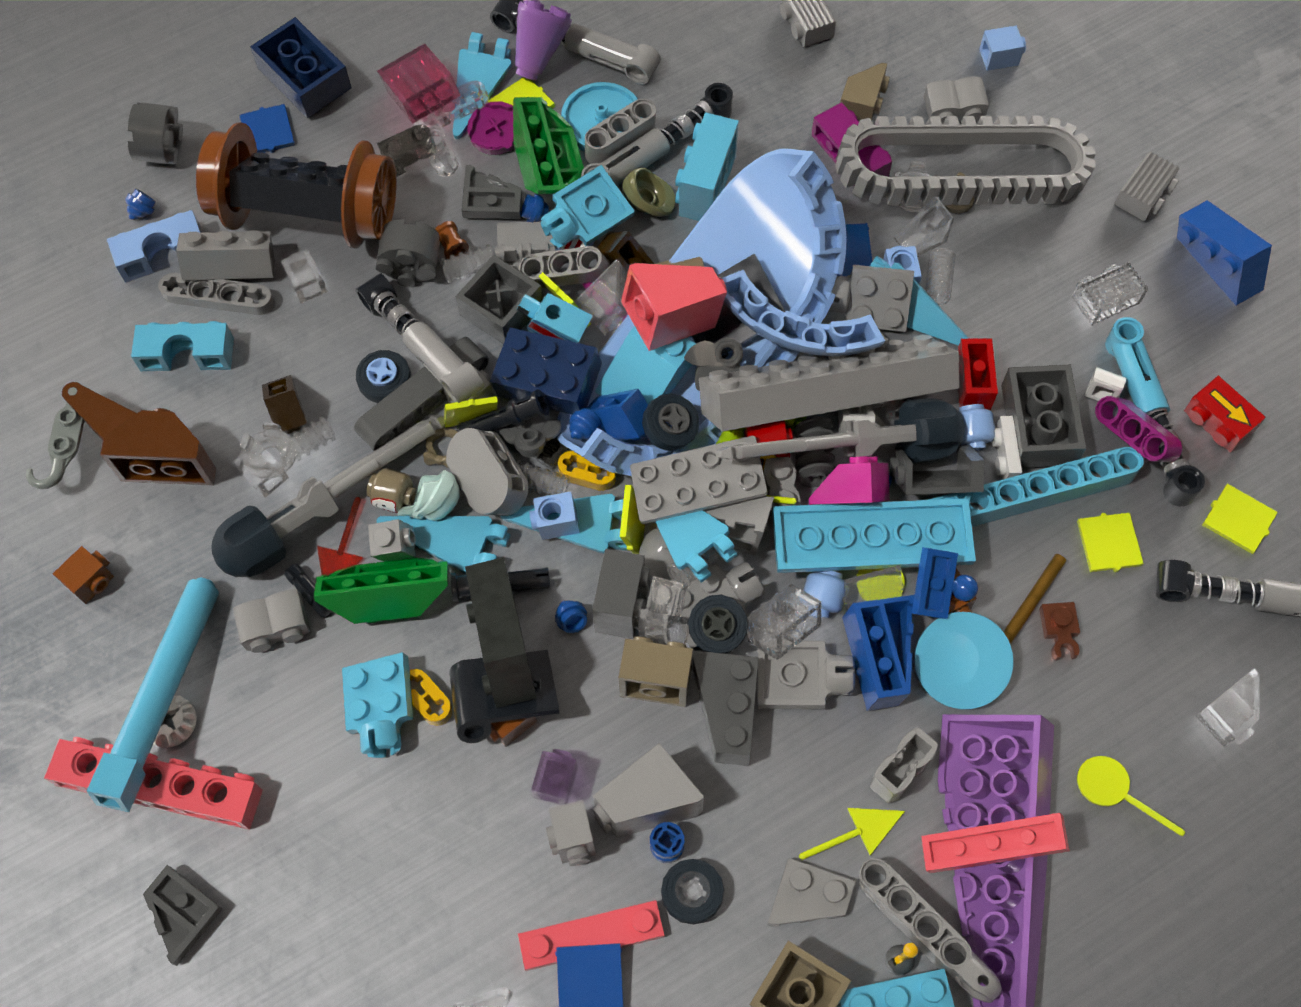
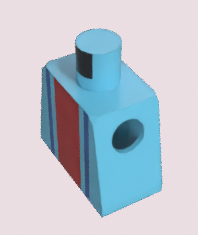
M548 293L541 302L525 294L516 309L532 318L527 326L530 332L576 343L581 339L593 316Z

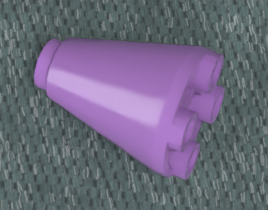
M523 0L519 2L515 56L516 74L531 80H537L538 74H542L571 26V14L567 10L551 5L550 10L545 9L544 4L538 0Z

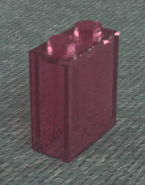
M425 43L377 70L388 94L412 124L461 96L451 73Z

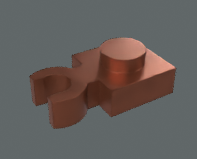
M1075 603L1042 604L1039 611L1044 638L1054 639L1055 641L1051 649L1053 659L1057 661L1061 658L1060 648L1062 647L1070 651L1071 659H1076L1080 649L1072 637H1077L1080 634Z

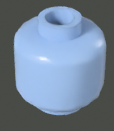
M983 404L960 407L959 412L962 414L965 425L964 440L961 445H970L975 451L986 449V443L993 441L995 437L992 411L984 409Z
M817 571L808 574L801 600L806 606L811 607L810 614L829 618L830 613L842 611L848 590L847 582L842 579L843 574L836 571Z

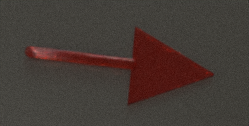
M360 497L354 499L338 551L317 546L322 575H330L337 570L357 565L363 559V557L344 552L361 501Z

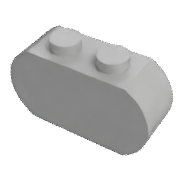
M466 428L454 435L447 449L446 463L455 476L458 485L467 496V501L471 508L478 513L509 516L516 513L523 506L527 498L528 480L498 433Z

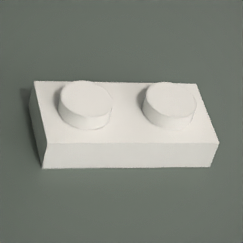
M1000 416L994 430L995 437L991 443L993 447H997L998 452L995 461L996 473L1001 475L1003 480L1021 475L1022 468L1013 416Z

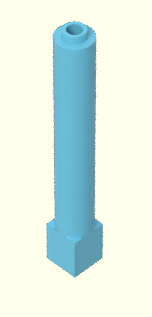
M200 577L188 581L110 754L103 753L87 788V793L97 806L130 812L146 775L142 768L219 595L215 584L209 579Z

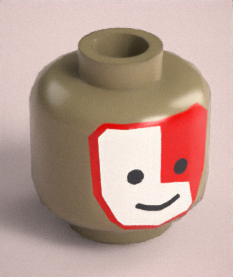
M384 468L378 473H373L369 479L366 494L370 497L371 504L374 507L398 513L402 507L411 506L414 503L417 491L416 488H413L412 478L408 474Z

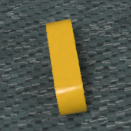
M567 451L558 459L559 474L567 482L598 491L609 490L615 484L616 473L607 471V476H604L602 480H598L597 474H600L605 469L596 466L574 451ZM572 462H577V468H573L572 472L567 471V465L569 466Z
M419 669L409 670L410 681L413 679L416 682L421 681L420 684L425 692L421 696L415 689L411 690L412 706L430 725L440 726L447 723L453 712L452 705L447 696L425 672ZM430 699L438 706L443 703L441 707L443 713L438 716L436 713L429 715L432 712L427 703Z

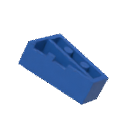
M1208 200L1179 215L1177 239L1236 306L1264 290L1272 248L1270 243Z

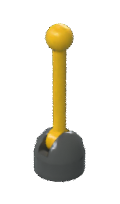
M907 943L891 947L885 955L887 969L892 974L898 976L910 972L915 964V956L918 954L917 946L914 943Z

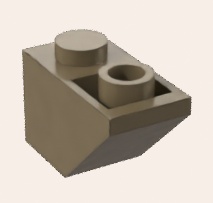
M887 63L877 64L847 78L840 103L842 102L848 110L853 111L858 121L870 118L872 121L874 114L879 115L883 103V98L879 96L880 93L886 94L890 76L885 75Z

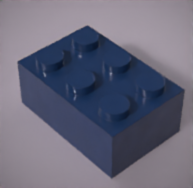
M296 17L250 46L258 69L306 118H309L352 89L346 66Z
M510 327L490 383L498 397L509 400L513 398L522 399L530 396L532 391L540 389L548 400L550 410L572 415L575 411H580L588 406L602 361L597 348L594 346Z

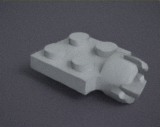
M853 265L850 275L836 277L831 292L835 294V298L829 312L842 313L846 316V320L857 319L871 314L878 329L906 332L914 271Z
M743 562L729 571H723L717 563H714L707 568L712 575L702 583L693 575L660 594L693 651L700 648L694 643L689 634L688 620L691 610L700 600L709 595L722 594L736 600L746 613V608L750 603L764 596L763 584L759 576L755 575L754 568L748 562Z
M758 641V709H825L826 699L831 695L853 694L855 689V662L853 656L831 655L827 653L825 641Z

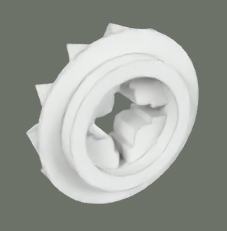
M180 695L174 696L167 711L170 716L176 714L172 718L176 729L174 730L166 724L162 725L153 743L158 747L169 748L177 746L186 741L194 731L196 725L195 709L187 699Z

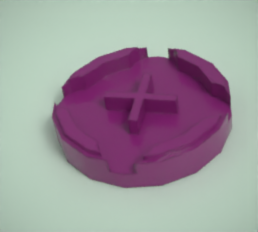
M502 101L489 102L485 104V107L480 110L476 109L468 120L467 132L472 145L477 150L488 155H501L515 147L513 141V105Z

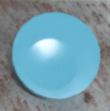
M591 83L578 88L566 99L562 107L561 116L573 127L578 148L585 152L586 132L638 98L627 88L615 83Z
M954 612L948 614V619H936L922 632L915 647L914 668L921 686L934 700L951 708L974 709L987 705L1004 691L1013 671V652L1008 638L993 621L976 613Z

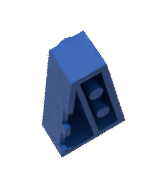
M914 595L853 603L842 617L867 711L899 706L910 694L912 653H910L911 635L914 628L912 623Z

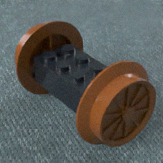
M237 122L227 132L213 131L206 137L197 162L196 191L203 212L208 215L219 216L222 225L226 229H239L245 223L251 209L342 223L347 245L350 248L357 249L364 243L366 238L380 240L383 226L392 221L396 202L397 177L393 159L390 156L375 154L374 148L369 141L362 140L355 146L348 165L331 167L327 166L323 161L304 163L298 162V159L295 157L276 159L270 158V155L267 153H257L256 141L252 130L247 124Z

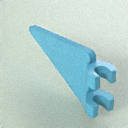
M472 32L469 38L468 50L461 49L459 51L453 136L455 139H460L467 130L468 120L476 109L480 110L512 67L511 60L509 59L511 55V49L508 48L509 40L498 38L494 55L483 53L485 43L481 42L483 34Z
M878 256L875 257L870 265L872 267L905 270L900 263H894L890 267L886 261ZM913 279L907 327L958 346L961 339H968L966 334Z
M613 494L574 499L580 533L556 538L602 554L609 547L627 550V546L620 538V529L611 530L613 517L619 520L622 518L623 499L615 501ZM534 505L523 506L512 515L500 517L504 521L533 530L529 511H533L535 508ZM560 513L550 514L547 520L557 519Z
M703 510L655 521L676 567L682 570L688 566L701 583L712 575L707 569L708 564L701 557L714 546L727 563L737 556V552L733 549L735 547L734 544L727 537L730 533L728 526Z
M380 516L376 520L377 523L399 519L413 526L416 547L442 561H447L449 565L466 573L465 566L498 558L497 555L491 553H482L487 540L498 546L507 547L511 536L507 533L508 528L506 526L493 524L489 516H446L438 521L428 520L425 517L416 519L410 516Z

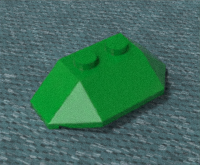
M514 97L513 141L525 189L536 194H555L581 178L584 168L573 127L558 112L547 106L548 103L542 97Z
M411 558L353 565L337 570L330 575L318 576L316 578L314 599L315 602L354 624L376 623L383 620L409 619L421 616L448 586V562Z

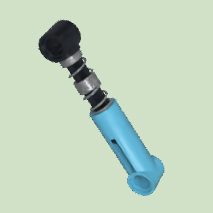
M1120 318L1114 323L1106 338V349L1115 357L1122 376L1126 377L1125 384L1132 402L1178 438L1176 431L1171 429L1173 424H1169L1166 417L1170 411V406L1142 340L1144 334L1143 326L1134 318ZM1163 441L1160 443L1158 451H1160V455L1163 453L1165 447ZM1182 454L1175 462H1161V465L1165 466L1163 469L1166 480L1163 488L1164 496L1168 502L1178 507L1189 505L1205 484L1202 472L1188 464V460L1183 459ZM1179 483L1185 484L1188 489L1183 488Z

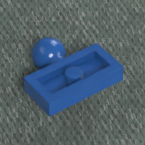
M922 547L912 607L913 614L948 619L952 594L960 601H970L977 595L978 584L973 577L960 575L954 579L958 553Z

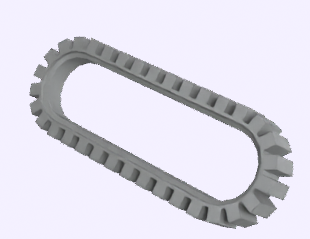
M877 116L875 124H873L870 118L860 120L858 126L853 124L847 129L835 159L837 160L835 168L837 174H842L840 181L846 188L855 185L852 194L862 199L866 193H869V202L874 204H880L882 197H886L888 206H899L902 197H904L905 205L911 206L917 205L921 197L923 205H934L938 196L941 205H951L955 196L958 205H969L972 197H974L976 205L986 204L990 196L993 204H1004L1007 196L1010 204H1021L1024 196L1027 204H1038L1041 196L1043 197L1044 204H1052L1056 202L1058 197L1064 202L1072 199L1073 195L1077 196L1083 190L1095 169L1096 160H1094L1096 153L1093 146H1087L1090 140L1084 133L1074 136L1077 127L1067 123L1064 128H1061V119L1050 117L1047 124H1044L1042 116H1031L1028 123L1025 116H1015L1012 123H1010L1008 116H998L993 124L991 116H981L978 124H976L974 116H964L961 124H959L957 116H947L944 124H942L940 116H929L925 124L923 116H912L909 125H907L905 116H895L892 125H890L888 116ZM1042 144L1051 146L1063 153L1071 164V171L1061 175L888 177L878 175L867 169L862 164L858 151L873 145Z

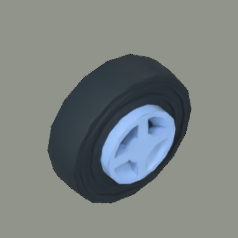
M378 350L369 353L360 361L356 368V382L360 392L368 400L379 403L411 378V371L407 361L399 353L390 350Z

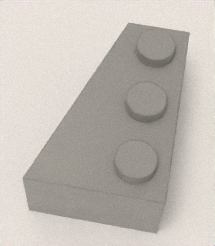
M763 496L703 511L728 526L730 533L727 537L734 544L735 547L733 549L756 555L774 497Z

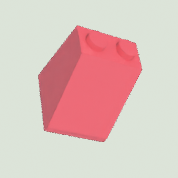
M634 263L629 265L621 302L648 350L651 351L715 328L727 294V288L723 279L718 278L712 267Z

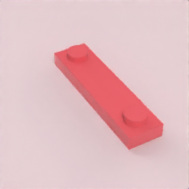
M1061 813L921 836L925 868L928 873L1070 851L1064 817Z
M656 900L518 934L525 971L557 964V957L555 956L556 947L620 943L621 948L665 937Z

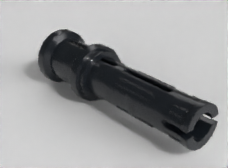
M540 389L532 391L530 396L519 400L517 398L510 399L506 406L459 423L457 431L473 428L493 432L512 424L522 426L531 418L548 416L550 411L548 400Z
M548 567L508 572L512 591L550 588ZM456 572L451 573L453 602H458L460 598L471 597L467 575L457 576Z

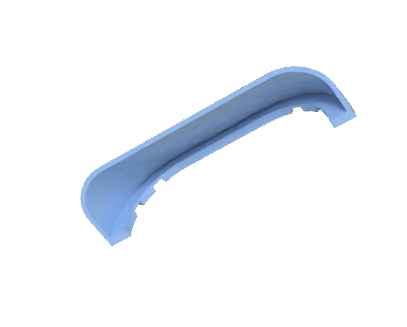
M777 149L759 157L741 170L727 184L669 262L671 261L672 264L700 257L703 259L704 267H712L715 273L719 275L755 254L785 311L810 319V322L821 323L834 301L835 294L831 292L837 274L842 275L846 256V224L843 206L840 201H836L831 186L834 181L830 173L814 151ZM627 315L599 352L602 365L588 405L599 396L595 393L597 386L628 333L635 326L629 315ZM757 335L741 345L743 348V358L740 366H769V362L774 360L792 362L800 352L785 348ZM692 336L687 337L694 342ZM732 350L728 352L729 355L725 359H729L732 357ZM693 364L671 392L689 400L697 410L699 417V430L695 438L682 449L673 451L660 449L652 444L647 436L637 441L632 439L619 441L599 428L594 431L588 440L572 439L569 429L571 414L559 412L557 419L561 422V431L557 436L561 444L602 469L631 477V464L714 445L722 431L702 415L700 391L695 386V373L698 366ZM665 422L668 426H670V428H672V425L669 424V422Z

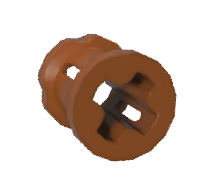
M453 221L443 222L435 228L439 233V242L444 248L446 259L451 261L457 260L468 252L469 244L460 237L457 232L458 228Z

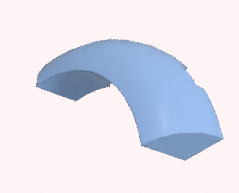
M744 270L722 278L727 288L724 303L731 312L754 332L785 348L814 355L841 356L866 352L881 347L885 342L871 314L852 320L832 321L830 324L810 322V319L790 311L783 312L768 302V298L750 281Z

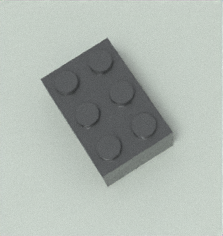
M1071 364L1009 367L1001 387L1006 416H1013L1021 468L1056 466L1081 459L1086 450Z

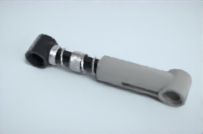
M499 0L490 13V20L493 25L503 32H512L514 28L517 29L518 5L523 0ZM576 23L570 26L561 41L566 50L625 72L631 81L641 85L649 81L661 60L657 50L649 45L639 44L636 47Z
M724 83L709 85L706 88L705 97L695 104V109L686 110L685 114H680L672 122H668L664 129L654 128L602 163L587 165L583 168L581 177L602 165L618 187L631 171L650 166L670 152V145H675V141L678 139L683 140L693 134L696 123L702 122L705 112L730 118L733 103L732 89Z
M379 273L355 289L359 299L371 314L375 312L381 314L398 334L402 335L404 345L442 384L454 403L465 401L484 388L482 379L469 362L464 363L426 323L419 322L404 305H399L394 288L382 273Z
M1164 560L1157 564L1156 597L1160 600L1183 602L1190 599V596L1197 598L1199 595H1204L1208 599L1210 597H1217L1218 601L1233 603L1236 600L1237 604L1240 601L1250 602L1258 611L1301 617V584L1261 578L1254 584L1249 579L1241 582L1237 577L1221 575L1209 577L1207 573L1195 572L1191 569L1189 563L1181 560Z

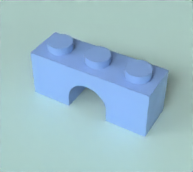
M189 210L128 232H122L117 236L108 238L107 242L115 266L126 283L154 273L151 266L153 255L162 249L176 251L179 233L193 231L202 233V230L193 211Z

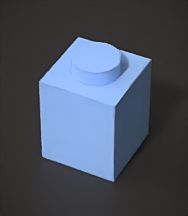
M1017 25L984 31L979 50L986 70L1019 66L1022 54L1026 51L1025 38L1020 36Z

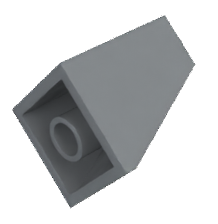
M658 743L593 795L595 808L592 810L596 815L594 816L596 822L603 831L608 833L611 830L618 838L653 829L663 822L675 823L698 817L703 813L704 796L661 744Z

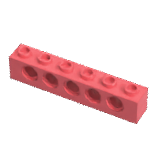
M74 737L72 741L59 739L44 779L57 787L87 793V788L103 753L110 754L113 745L105 744L103 749L94 747V742L80 737ZM149 753L142 768L146 775L133 804L250 830L263 791L254 782V777L242 773H234L233 777L221 775L222 771L220 769L205 765L202 766L201 770L189 768L190 764L188 762L170 758L168 763L157 761L158 757ZM97 760L96 767L91 772L86 773L87 765ZM158 774H162L160 783L150 788L151 779ZM194 781L193 790L187 795H182L184 785ZM221 789H227L225 799L214 803L215 794Z

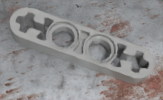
M180 273L166 274L160 279L158 284L164 299L174 304L253 315L267 314L274 307V299L270 290L260 284L224 279L182 280ZM199 288H210L206 296H195V292ZM227 292H238L236 299L232 301L223 300ZM261 296H264L265 300L262 299L258 304H255L254 300H259Z

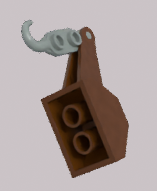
M70 382L62 389V397L66 401V406L60 409L55 416L48 444V452L52 464L51 473L47 478L38 480L33 476L32 468L26 470V479L34 488L49 489L60 482L66 467L78 453L84 423L103 440L100 456L121 482L214 486L217 468L199 440L173 411L156 408L153 411L141 410L136 413L78 382Z

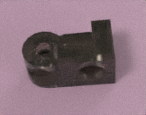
M426 125L413 126L377 143L381 155L390 156L393 159L396 177L406 173L405 167L417 162L419 159L431 157L437 150L430 129Z

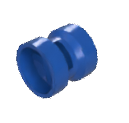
M672 822L658 824L650 835V850L653 857L662 863H673L682 856L685 843L682 829Z

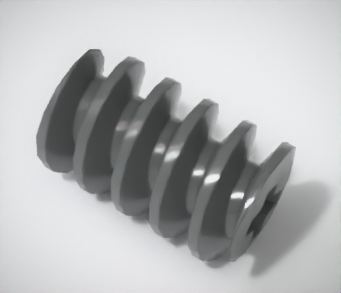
M823 417L808 418L799 422L794 427V435L796 438L834 434L830 430L833 427V421ZM834 448L795 452L797 459L795 467L798 471L796 473L797 482L806 487H819L836 468L831 464L835 461V455L830 453Z

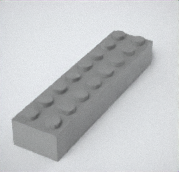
M918 335L913 338V341L889 340V344L852 355L821 357L803 355L798 357V361L774 360L769 362V366L763 367L745 365L739 367V371L729 373L725 370H716L710 372L709 376L699 378L702 415L723 432L959 388V352L946 346L944 342L932 339L930 335Z

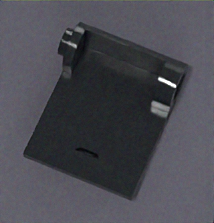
M755 254L717 275L718 278H723L744 270L755 287L768 298V302L785 312ZM723 303L715 328L693 335L692 338L695 343L700 341L716 343L719 339L729 337L737 340L742 345L759 334L739 320L727 305ZM730 347L724 348L721 352L724 359L728 357V352L732 349Z
M548 650L526 652L532 680H534L533 684H537V687L534 686L536 699L496 708L493 695L486 696L482 676L487 675L483 658L461 660L452 665L449 670L456 731L461 741L466 743L484 741L490 736L491 723L560 714Z

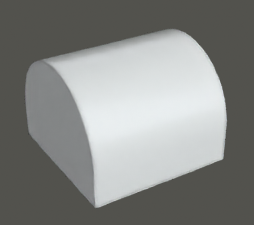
M1096 367L1084 396L1097 401L1106 396L1119 398L1124 388L1126 377Z

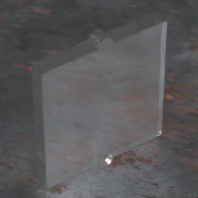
M898 565L845 579V596L842 601L846 612L853 603L901 597L902 591L905 589L902 583L901 567Z

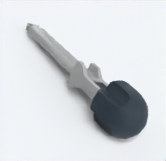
M918 399L903 403L899 409V419L894 420V425L877 427L869 420L841 421L842 433L721 447L716 452L718 458L737 459L843 447L844 456L856 455V457L871 456L882 444L896 443V445H901L902 450L912 463L937 461L953 454L964 440L965 425L962 414L950 403L942 399Z
M440 414L430 415L429 419L418 422L324 484L320 480L317 482L315 477H310L301 484L296 498L266 517L257 507L246 506L227 518L217 528L212 540L211 549L216 565L224 573L234 577H252L265 572L286 556V550L280 538L314 516L330 517L338 512L339 509L334 502L335 498L433 435L436 429H442L445 424L444 416Z

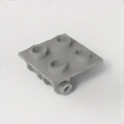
M541 221L533 223H497L495 255L518 271L519 263L525 256L556 251V247L549 241L553 238L552 235L546 236L540 224ZM541 266L534 269L533 273L540 272Z

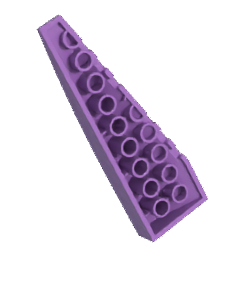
M942 715L938 787L939 793L945 794V809H942L944 824L947 825L948 831L1050 814L1054 725L1042 715ZM1048 855L954 870L955 876L953 880L962 936L965 937L971 950L995 973L1002 989L1000 995L992 1003L973 998L974 1007H1034Z

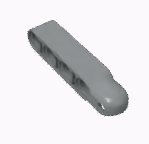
M872 858L862 864L859 877L863 893L939 970L945 969L946 975L952 977L972 998L992 1003L1002 991L1001 983L995 973L971 950L968 942L887 862L882 859ZM877 872L884 876L885 881L880 885H872L866 880V877L870 873ZM902 897L911 903V907L906 911H898L891 903L896 898ZM925 923L932 924L938 933L934 937L927 938L919 933L918 927ZM949 950H958L963 954L965 960L958 965L951 964L946 960L945 953Z

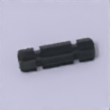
M292 564L285 570L284 575L287 580L295 586L321 617L325 618L333 612L315 602L314 591L316 583L306 575L299 564Z

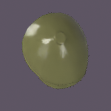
M646 168L635 169L623 180V195L632 208L659 217L668 216L673 212L675 206L674 191L667 182Z

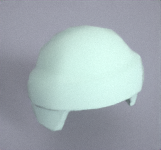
M443 470L439 475H423L417 488L414 505L402 507L397 515L410 516L416 519L425 517L432 521H438L446 517L454 509L459 499V485L455 476L446 470Z

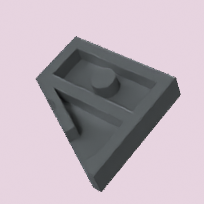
M466 165L461 209L462 217L520 219L522 204L521 188L511 183H505L500 178L491 174L487 177L476 172L474 166Z
M168 865L165 866L143 893L149 910L153 912L154 924L158 935L162 936L168 951V961L178 966L223 909Z

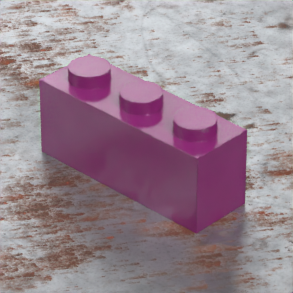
M842 102L815 116L811 133L835 164L844 134H846L847 129L851 125L856 124L858 126L859 124L855 113L848 110ZM873 145L858 151V156L867 169L878 175L889 177L892 159L885 149H882L879 145Z

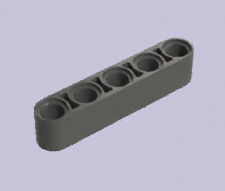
M468 337L459 339L449 347L464 363L469 362L479 372L484 370L489 363V357ZM423 367L363 414L355 423L354 431L373 451L377 450L423 420L447 400L442 384L426 367Z

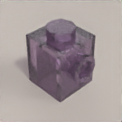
M553 749L552 753L542 751L531 788L533 798L558 805L568 803L578 769L576 759L572 758L571 753L560 749Z

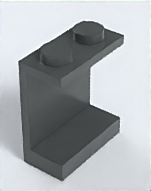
M960 445L958 447L957 470L913 472V463L902 448H895V458H890V475L895 477L896 484L902 488L906 495L984 492V459L970 445Z

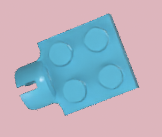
M600 165L553 194L552 200L555 202L556 207L542 216L540 224L546 236L552 235L553 238L549 241L557 248L564 246L573 239H580L587 246L633 217L635 211L603 166Z
M403 652L342 668L346 731L350 734H360V750L362 754H367L368 757H386V749H390V756L397 754L402 746L401 726L407 720L413 719L409 659Z

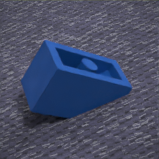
M639 389L598 396L586 407L593 411L600 419L601 425L599 429L619 441L628 439L637 441L646 436L642 421L643 413L648 403Z

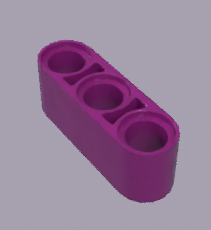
M1106 396L1098 401L1095 407L1097 419L1143 457L1150 461L1172 463L1180 457L1182 453L1181 441L1134 403L1127 399ZM1117 406V407H1118V413H1117V415L1114 417V416H1113V410H1114V408ZM1140 423L1141 431L1136 436V427ZM1163 441L1165 447L1163 453L1160 455L1158 449L1160 443Z

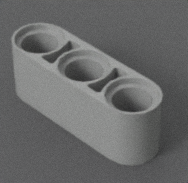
M646 98L637 99L589 129L585 134L586 160L590 164L602 163L654 129L656 123V106L654 102Z
M594 246L530 254L525 256L519 263V271L540 284L541 289L547 288L538 277L542 272L557 286L603 280L608 276L611 267L609 260ZM598 259L597 265L594 268L588 269L590 262ZM565 263H569L568 269L560 273L561 267ZM541 266L540 272L532 277L534 269Z

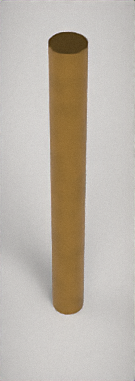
M1054 555L1003 632L1008 638L1010 645L1066 563V559L1062 555Z

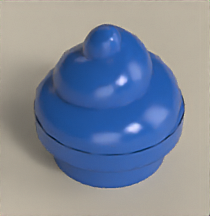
M135 189L133 193H128L125 198L128 205L127 212L131 220L151 215L155 210L153 206L156 201L139 189Z
M528 194L522 206L521 217L526 218L527 222L541 221L542 216L551 210H549V206L542 196Z
M587 408L575 411L569 419L570 436L572 439L588 440L594 431L600 427V419L593 411Z
M564 600L556 610L555 622L560 629L567 633L578 632L587 623V610L578 601Z

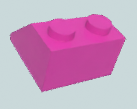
M878 456L849 457V464H838L809 497V505L890 501L889 464L878 463Z

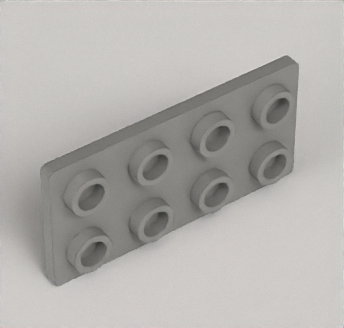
M748 436L631 464L630 469L640 522L646 524L766 496L768 492L760 456L721 459L717 457L716 452L721 447L757 443L756 437Z

